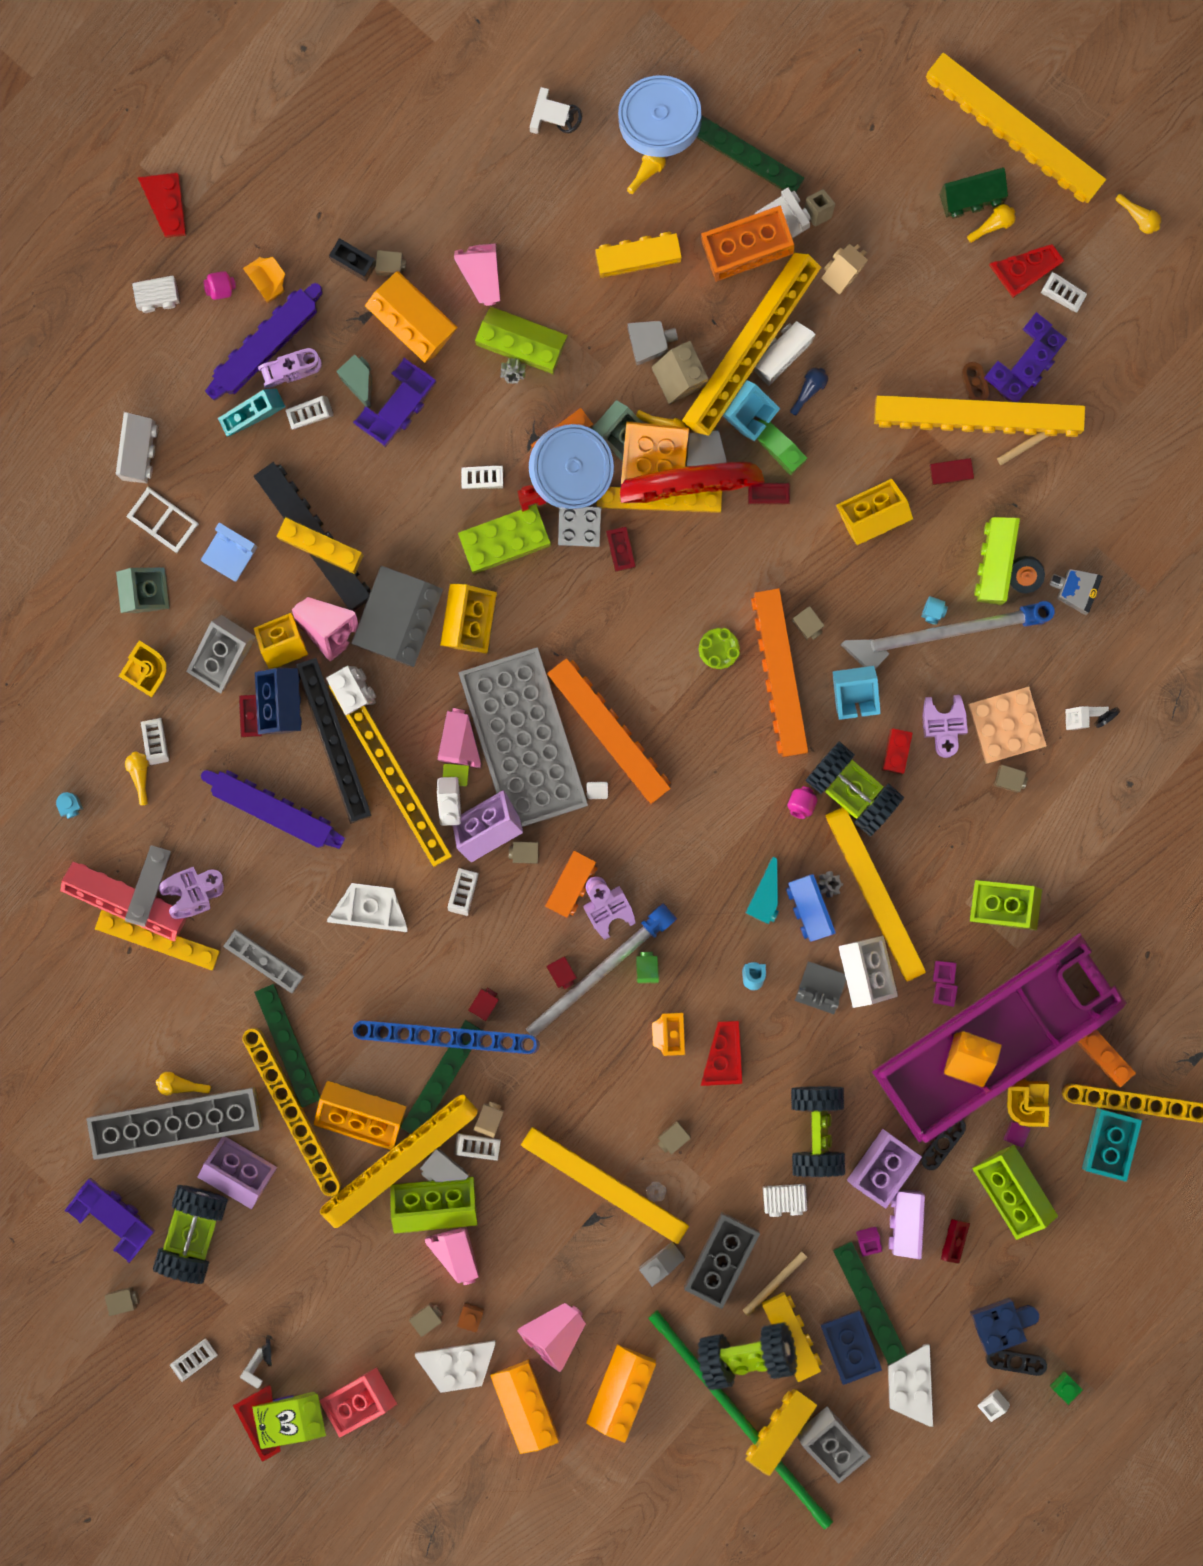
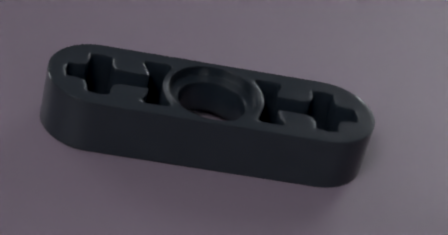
M962 1119L958 1121L961 1123L959 1125L961 1130L959 1132L954 1131L952 1134L955 1137L954 1140L944 1134L945 1131H943L928 1146L921 1158V1164L924 1168L935 1170L947 1157L966 1131V1124ZM951 1126L948 1129H946L947 1132L950 1133L953 1130V1127ZM941 1138H947L949 1141V1147L945 1150L939 1149L937 1145ZM934 1147L939 1153H942L943 1155L940 1157L937 1154L934 1158V1161H936V1163L934 1165L929 1164L927 1166L926 1164L928 1161L926 1160V1157H932L935 1152L931 1151Z
M1001 1350L990 1355L986 1354L985 1356L987 1364L993 1369L1034 1376L1043 1375L1047 1370L1046 1361L1038 1355ZM997 1353L1000 1358L1005 1359V1354H1008L1006 1358L1007 1366H1003L1005 1363L999 1360L996 1361V1364H993L990 1357ZM1015 1356L1022 1359V1364L1018 1368H1014L1010 1364L1011 1359ZM1026 1358H1029L1028 1362L1033 1364L1036 1363V1360H1039L1042 1368L1039 1367L1035 1371L1034 1367L1027 1365V1370H1025Z

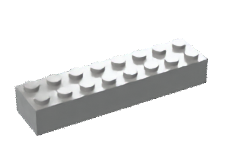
M256 1087L86 1118L94 1160L257 1131L263 1128Z

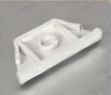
M351 883L327 920L330 923L408 932L394 888Z
M495 1340L416 1352L415 1357L440 1393L480 1387L483 1384L495 1347Z
M924 1344L916 1351L910 1352L907 1356L888 1365L889 1407L932 1427L930 1345Z

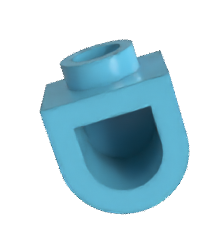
M929 596L921 617L926 618V622L937 625L940 618H944L948 607L945 606V601Z
M62 793L56 800V806L61 817L67 816V819L79 815L78 811L83 809L78 796L73 793Z
M751 962L744 965L742 976L746 988L758 990L762 987L766 978L765 964Z

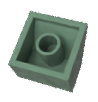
M353 355L336 372L366 407L370 408L372 399V375L370 371L372 369L362 356L358 358L356 355Z
M616 400L591 429L596 431L606 441L611 452L623 462L626 423L643 422L627 406Z
M128 568L116 572L121 613H140L169 609L165 568Z

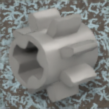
M508 358L506 363H501L500 377L505 378L507 383L518 384L520 379H525L526 365L521 364L519 359Z
M832 871L826 872V875H819L820 880L817 885L821 894L826 893L827 898L832 897L833 894H840L839 889L843 886L839 879L840 875L833 876Z

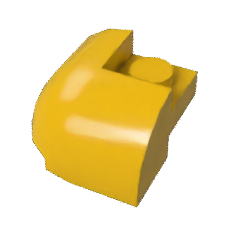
M139 640L129 655V660L119 674V677L153 698L167 673L166 662L156 650Z
M1022 1078L1007 1088L1008 1114L1019 1125L1048 1127V1081H1027L1026 1078Z

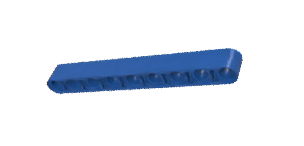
M358 1021L353 1026V1034L357 1039L520 1054H534L540 1047L539 1040L535 1036L525 1034L373 1021ZM363 1025L368 1027V1033L365 1036L360 1034V1027ZM386 1026L389 1029V1034L387 1037L382 1038L380 1030ZM404 1028H407L410 1033L406 1040H403L400 1035ZM424 1030H428L430 1033V1038L426 1042L421 1039V1033ZM444 1032H449L451 1035L448 1043L442 1041L441 1037ZM466 1033H469L472 1038L468 1045H464L462 1042V1037ZM487 1035H490L492 1038V1044L489 1047H485L483 1044V1038ZM507 1037H511L513 1040V1045L509 1049H506L503 1045L504 1039ZM527 1039H532L534 1047L527 1051L524 1047V1042Z

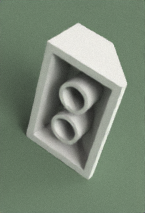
M797 321L793 325L789 323L781 331L783 335L778 340L776 338L773 339L768 350L753 369L768 386L813 343L815 333Z
M124 412L116 475L123 481L148 483V478L152 477L150 460L155 455L153 437L156 438L158 433V425H155L153 419Z
M884 936L839 946L853 1008L898 997Z

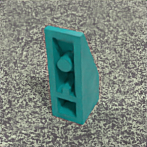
M277 388L264 389L219 417L218 420L226 436L229 437L272 416L285 408V404Z
M775 857L771 858L745 912L766 924H769L770 921L774 922L779 913L776 910L778 906L777 858Z

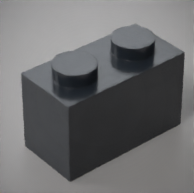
M340 238L329 254L331 262L367 282L376 267V260Z

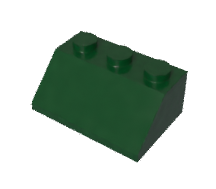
M1002 167L945 183L939 193L945 216H952L953 219L959 218L964 215V212L972 210V213L984 210V207L989 205L998 207L1004 204L1008 197L1005 168Z

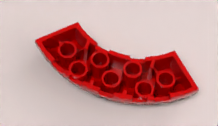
M751 462L696 465L626 479L621 484L620 500L621 503H649L667 499L670 496H684L708 491H733L764 483L765 480L761 469Z

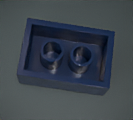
M274 668L255 672L258 735L285 734L301 731L302 718L300 716L301 697L299 695L300 677L298 675V668Z

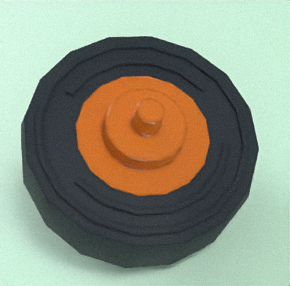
M1022 556L1015 559L1010 578L1012 588L1020 593H1031L1039 589L1045 579V571L1041 562L1032 556Z

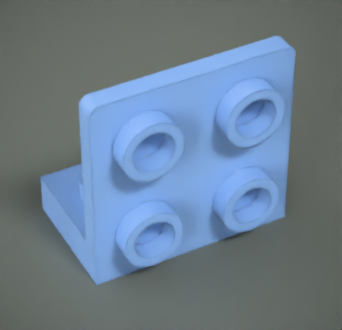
M218 523L215 528L217 534L201 558V561L236 582L256 551L257 546L223 524Z

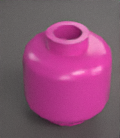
M226 271L210 273L207 275V279L204 280L205 293L213 300L231 297L232 290L236 288L234 278L230 277Z
M803 786L801 789L792 791L787 807L790 810V814L794 817L805 819L813 814L818 799L813 794L814 791L811 788Z

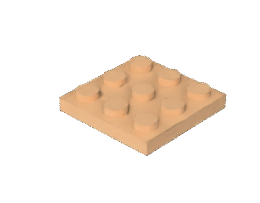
M1029 687L968 704L986 764L1047 746Z

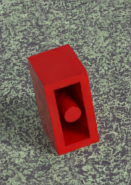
M890 729L882 771L901 775L905 773L912 732Z

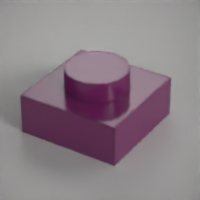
M935 961L933 982L954 984L956 963Z
M936 982L933 1003L954 1007L958 986Z

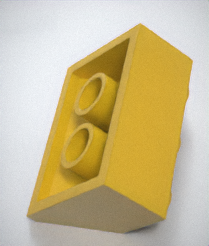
M893 479L887 480L836 505L856 545L867 542L913 519L908 501Z
M450 584L440 646L487 654L497 592L470 585Z

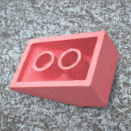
M377 1367L319 1400L339 1438L383 1415L397 1405Z

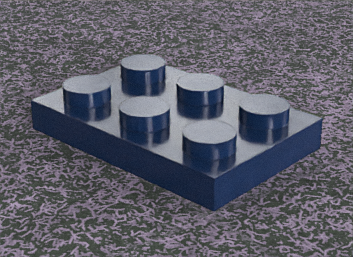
M860 1310L820 1324L843 1385L882 1371Z

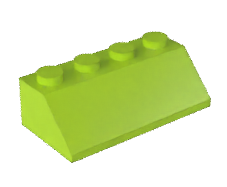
M490 306L481 323L475 343L476 346L508 358L519 359L521 363L554 374L568 335Z
M992 517L989 522L985 523L984 534L987 535L986 543H982L981 555H984L983 563H979L977 575L980 576V583H976L974 596H977V602L1002 605L1007 601L1020 518Z
M1015 1145L998 1151L972 1168L1016 1240L1046 1228L1058 1217Z
M467 1177L465 1180L425 1181L390 1186L391 1221L394 1234L477 1226L474 1177Z

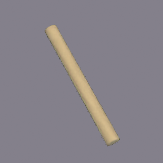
M1040 432L998 457L997 461L1000 465H1003L1049 436H1046L1045 432Z
M801 1252L742 1311L749 1316L808 1257Z

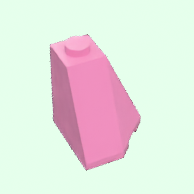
M496 244L474 245L469 247L470 249H467V252L464 253L462 249L454 251V259L479 303L489 306L499 302L500 288Z
M310 597L297 603L292 609L296 623L329 661H332L346 650L350 643L347 639L351 631L355 632L358 627L354 611Z
M453 708L452 712L447 711L438 760L440 762L481 768L482 764L469 715L464 714L465 710Z
M467 1227L425 1238L428 1247L457 1283L463 1282V1285H468L476 1282L475 1279L479 1277V1272Z
M564 1303L520 1327L517 1331L529 1347H533L548 1365L561 1372L586 1323L581 1317L583 1315L577 1307L573 1306L571 1308Z

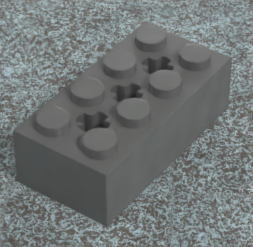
M721 1212L684 1285V1290L723 1309L760 1235L759 1230ZM731 1236L734 1237L736 1244L728 1246L726 1239L728 1237L731 1238ZM723 1255L727 1262H722V1265H720L717 1258ZM714 1274L716 1275L717 1282L713 1281L711 1284L707 1277Z

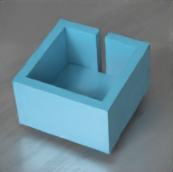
M746 380L723 414V417L742 435L755 441L766 426L753 419L754 416L769 423L780 408L756 384Z
M874 666L832 671L835 703L839 720L858 717L855 703L859 704L862 717L881 714L878 678Z

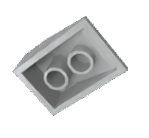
M220 615L211 621L186 672L221 694L248 654L256 636L223 615Z
M825 1407L806 1423L797 1435L805 1450L838 1483L843 1481L871 1457L828 1407Z

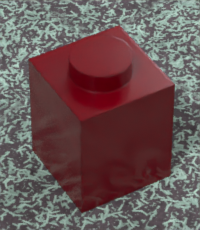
M565 956L546 966L558 988L563 987L565 990L575 984L573 980L577 977Z
M488 987L486 990L481 988L468 1011L487 1021L499 1001V998L496 997L498 993Z

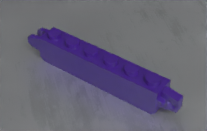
M313 283L305 291L301 288L298 291H293L287 297L288 301L283 306L279 305L272 312L273 316L268 321L264 320L258 326L259 330L254 335L250 334L244 339V345L239 350L235 349L229 354V360L224 365L221 363L214 369V374L212 375L214 379L205 390L211 399L215 401L226 392L236 394L259 371L258 367L267 363L317 314L315 303L323 295L320 284Z
M204 770L200 775L203 782L212 786L211 792L213 796L317 848L328 845L341 849L345 841V837L333 830L334 827L330 826L331 821L321 816L319 819L311 816L313 812L303 807L298 810L292 807L294 805L293 802L282 798L280 801L274 798L275 793L265 788L262 792L256 789L257 784L247 779L242 782L237 779V774L229 770L226 773L220 771L219 775L210 770Z

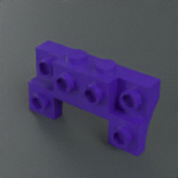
M1037 312L1022 329L1035 341L1013 369L1009 370L997 361L984 377L1009 402H1018L1031 385L1035 387L1043 378L1040 376V373L1044 369L1046 371L1050 369L1055 362L1052 358L1067 341V338L1051 327L1052 324Z
M403 358L400 365L391 373L402 384L378 415L365 406L363 412L353 422L384 447L390 443L397 432H400L401 429H407L412 422L410 418L414 413L418 414L425 405L423 403L424 398L437 383L434 378L406 358Z
M89 1178L64 1211L76 1218L80 1224L89 1213L92 1214L117 1236L122 1238L113 1251L119 1253L130 1263L155 1230L140 1218L141 1216L137 1214L138 1210L133 1205H126L122 1202V1197L113 1190L112 1192L106 1191L92 1178Z

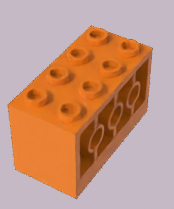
M781 205L701 233L702 245L715 282L794 254V242Z

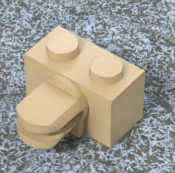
M849 244L844 250L839 248L833 255L835 260H831L824 268L826 272L821 279L839 295L852 283L868 261L864 257L867 253L865 250L858 252L861 247L858 244L855 247Z

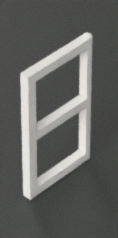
M149 487L146 488V491L126 516L175 553H178L199 525L198 522ZM150 493L169 507L153 530L133 517ZM173 510L192 523L176 547L156 534Z

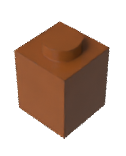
M464 1303L457 1327L477 1333L484 1309Z

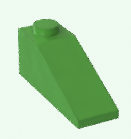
M760 419L759 422L763 423L766 427L757 437V440L791 476L806 462L807 457L771 422L767 423Z
M640 952V956H636L637 983H659L657 956H653V952Z

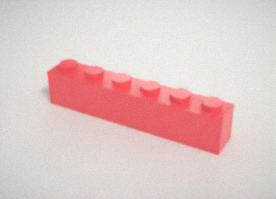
M72 862L62 879L60 891L125 920L135 889L127 886L122 881L109 878L102 872L91 870L84 864ZM156 897L146 926L140 927L175 942L185 924L186 918H172L169 909L173 905Z

